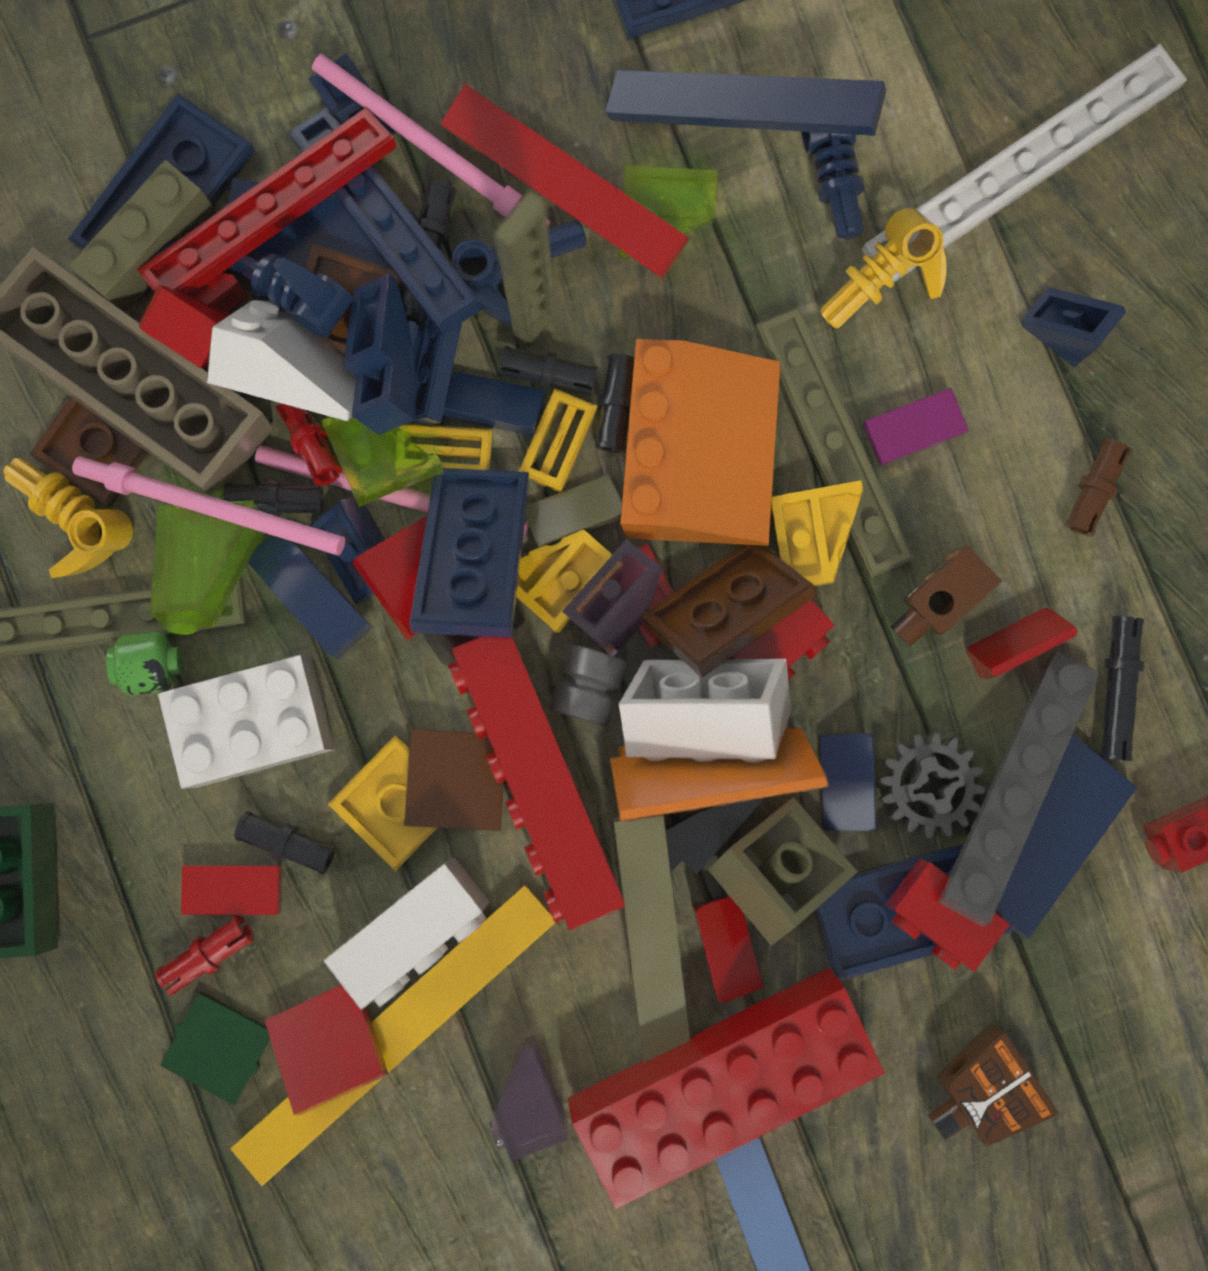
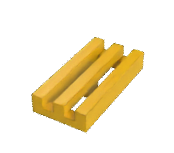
M554 388L519 472H529V479L536 481L537 484L544 487L546 485L558 493L563 492L596 415L598 406ZM564 403L568 405L542 468L540 471L533 469L534 463L559 405ZM581 410L584 412L559 473L556 478L552 477L550 473L576 412Z
M406 423L399 426L395 469L397 472L432 475H434L435 467L491 470L493 430ZM408 436L482 441L481 448L409 444ZM407 455L480 459V465L406 459Z

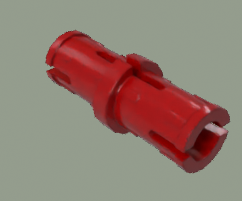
M279 403L276 406V410L290 433V445L294 452L301 455L302 459H304L314 483L323 486L336 481L343 470L328 446L327 441L329 437L324 426L317 424L309 410Z
M236 915L231 921L206 938L202 936L195 938L190 942L191 945H189L188 950L164 966L156 969L155 976L160 987L163 988L170 982L171 985L165 989V992L173 996L204 973L209 975L219 970L223 960L247 944L254 942L255 936L250 925L247 923L241 928L240 925L245 922V919L240 915Z

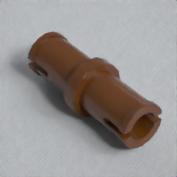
M1103 439L1089 474L1082 476L1078 484L1081 492L1069 518L1065 521V527L1084 536H1094L1095 529L1108 500H1114L1117 495L1118 488L1115 485L1128 457L1133 451L1131 447H1126V444L1117 440Z

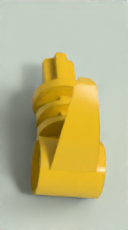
M905 208L897 211L889 219L885 228V237L888 243L883 246L877 242L874 245L877 254L873 258L865 254L862 257L865 265L860 270L855 266H850L845 270L851 279L821 307L820 313L832 327H841L869 299L876 305L883 299L879 289L884 284L892 288L895 283L891 277L897 272L904 276L907 270L915 265L920 267L927 296L930 299L940 297L945 285L947 269L941 230L916 209ZM920 230L916 239L908 243L911 235Z
M19 457L14 458L10 464L4 467L5 480L29 497V509L38 516H46L53 524H59L60 529L68 533V538L74 547L68 555L48 570L51 578L73 576L91 570L103 563L115 551L124 549L131 542L133 526L131 520L123 511L118 509L95 510L94 500L88 495H82L81 490L77 487L70 486L69 479L61 473L54 472L46 475L25 459ZM100 525L102 527V538L99 533Z

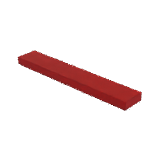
M464 84L440 123L451 133L661 279H664L690 240L679 230L466 84Z
M367 108L363 109L139 267L137 271L154 293L159 284L190 296L397 148L394 137Z

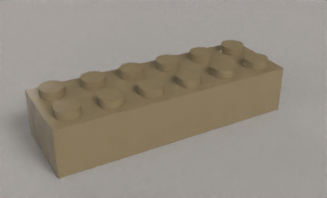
M32 247L0 285V346L202 493L219 498L224 491L225 484L231 483L259 445L262 444L273 430L263 412L231 389L207 383L208 373L143 332L139 328L137 321Z

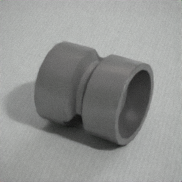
M569 644L561 668L567 678L566 681L556 684L549 709L593 724L608 727L615 701L609 695L611 691L620 688L627 662L592 649Z

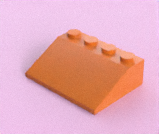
M636 339L620 523L627 539L769 546L780 361L684 340Z
M788 722L775 759H766L761 762H745L739 758H717L708 762H699L692 758H667L661 761H650L644 757H627L625 746L618 747L619 757L609 759L618 815L621 821L828 787L826 775L803 728L789 729Z

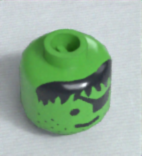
M159 631L121 635L117 638L115 646L108 647L106 669L109 682L112 685H118L119 689L129 696L157 694L168 691L173 684L174 675H181L183 671L181 649L179 646L172 647L167 635Z

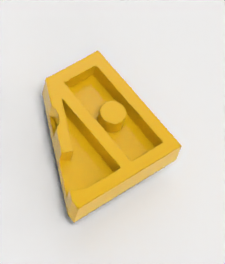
M862 480L772 497L771 503L780 559L814 584V587L835 582L862 497Z
M583 529L563 537L560 542L554 545H544L529 552V555L521 558L516 597L552 630L560 633L621 562Z

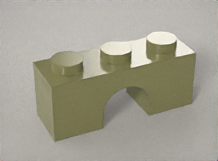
M164 160L73 260L69 267L97 293L126 313L149 288V285L141 277L137 269L151 260L167 242L181 239L217 212L198 186L167 160Z

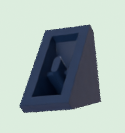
M1047 287L1020 322L1023 328L1070 365L1076 367L1100 346L1126 314V310L1122 305Z

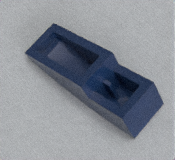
M390 273L353 291L354 300L351 306L343 365L357 376L352 417L377 435L409 423L415 418V367L411 337L396 279Z
M270 535L245 558L279 600L332 657L340 659L373 628L371 623L295 542Z

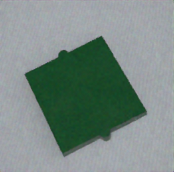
M200 992L183 1023L175 1026L174 1030L177 1034L160 1066L235 1105L251 1075L256 1074L260 1070L261 1066L258 1062L270 1041V1036L265 1025Z

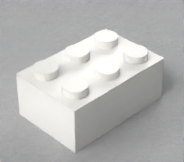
M302 655L158 693L181 789L202 787L335 750L313 661Z
M728 659L703 678L683 660H644L619 702L627 757H644L650 761H661L667 758H692L699 762H708L717 758H739L751 763L775 759L791 714L786 659Z
M454 857L326 958L324 962L361 1010L373 1000L381 1007L410 981L406 975L407 972L414 968L420 975L443 956V953L448 950L444 942L454 936L460 943L480 927L486 919L482 912L490 901Z

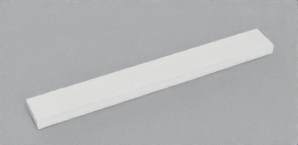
M1159 44L916 210L941 230L944 249L1181 88L1187 79L1161 44ZM885 230L864 244L862 248L864 254L873 258L877 254L874 245L877 242L883 246L888 243L885 237ZM920 230L911 235L908 243L916 239ZM917 265L910 267L907 273L916 268ZM897 272L891 278L895 282L903 276Z

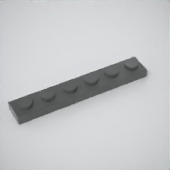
M1057 650L1049 656L938 903L982 927L990 924L1099 675L1098 671Z

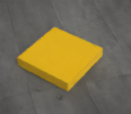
M397 735L328 803L395 871L438 829L437 827L404 826L409 747Z

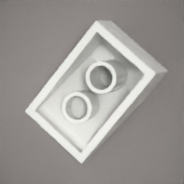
M260 300L251 301L213 326L207 383L345 421L352 417L357 376L343 366L344 356L323 338L302 326L291 314L278 311L279 307L276 304Z

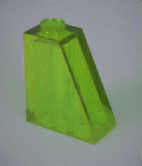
M253 500L230 501L259 511ZM175 505L158 506L150 613L165 630L175 634H192L198 628H214L263 532Z

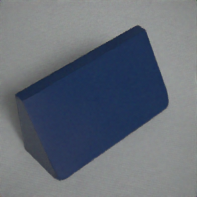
M455 371L448 388L443 414L447 418L534 437L545 391Z
M361 498L339 500L309 525L310 527L345 537L344 549L339 556L328 552L325 553L356 605L372 597L374 593L353 565L355 557L381 543L385 538Z
M819 735L820 765L826 775L828 787L821 788L822 830L876 831L873 735Z

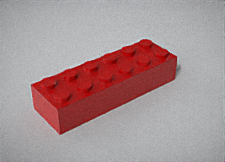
M482 636L453 648L452 651L456 661L447 665L460 695L468 692L471 694L475 707L466 711L478 739L489 737L494 753L487 755L486 759L497 784L507 781L514 797L505 802L516 830L526 826L532 840L531 844L524 846V850L534 874L538 876L545 873L551 888L543 891V895L554 922L557 923L565 919L570 931L625 907L626 905L513 638Z
M830 967L690 1036V1041L646 1062L642 1060L568 1097L572 1125L616 1210L885 1074L845 987Z

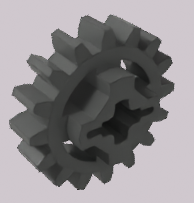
M929 733L925 744L919 734L909 736L911 748L908 749L905 745L897 743L893 746L894 752L898 756L897 759H883L881 761L882 765L890 771L888 776L877 777L876 782L888 788V792L881 795L878 799L880 803L893 804L894 808L888 814L890 820L896 821L902 817L905 818L903 823L904 831L912 833L920 825L922 837L932 838L935 827H937L941 835L950 836L952 835V822L960 827H967L969 825L964 815L966 810L979 812L981 807L972 801L974 794L985 793V787L974 784V777L982 774L983 769L982 767H969L968 762L974 755L972 750L956 752L958 739L948 738L941 745L940 734ZM932 753L945 757L955 768L946 769L938 765L936 756L933 757ZM909 763L911 771L906 781L900 784L903 770ZM929 777L947 779L940 782L938 786H935L932 789V793L913 791L929 781ZM960 787L958 799L952 807L950 801L956 789ZM916 801L922 804L925 813H928L930 818L918 815L906 803Z

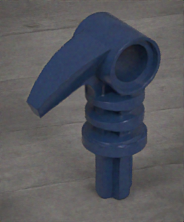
M801 132L806 153H815L813 155L814 167L817 168V181L821 184L817 190L818 198L821 203L830 204L836 236L849 240L861 235L863 224L857 196L863 193L865 186L863 178L857 176L859 169L857 161L854 160L856 157L854 150L856 135Z
M574 220L548 229L551 258L586 246L585 232L579 221ZM479 240L462 242L453 252V268L477 297L483 312L503 324L512 326L508 302L497 290L498 285L503 282L497 247L490 248L486 243ZM472 262H482L487 266L479 275L472 276L463 272L465 267Z
M251 251L228 268L230 271L251 282L252 292L255 296L264 301H271L290 312L297 322L323 339L328 338L354 300L352 295L333 279L321 273L315 275L276 253L262 257Z

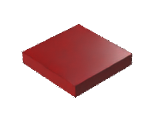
M427 515L355 557L353 561L357 571L407 641L420 634L411 633L409 622Z
M342 985L265 1020L294 1115L306 1113L389 1075L366 1006L361 1010Z

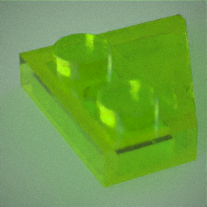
M625 165L623 193L681 233L687 234L714 222L718 170ZM620 250V260L631 258Z
M334 417L322 420V424L359 507L444 472L438 456L433 453L427 454L411 441L408 434L398 427L377 435L354 417H351L348 421Z

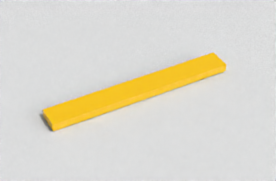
M526 884L483 921L480 927L455 946L371 1022L388 1073L555 924L551 912ZM382 1078L301 1115L293 1114L289 1098L287 1097L230 1149L258 1183L263 1186Z

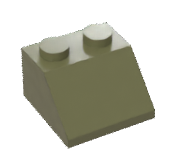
M794 797L729 848L708 869L771 946L799 925L858 872Z

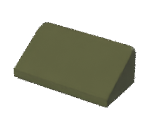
M606 475L527 505L526 519L537 548L544 545L551 546L560 542L563 537L584 529L589 533L621 521L622 501L610 475Z

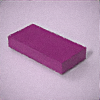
M952 388L865 420L862 424L879 467L962 436L969 431Z

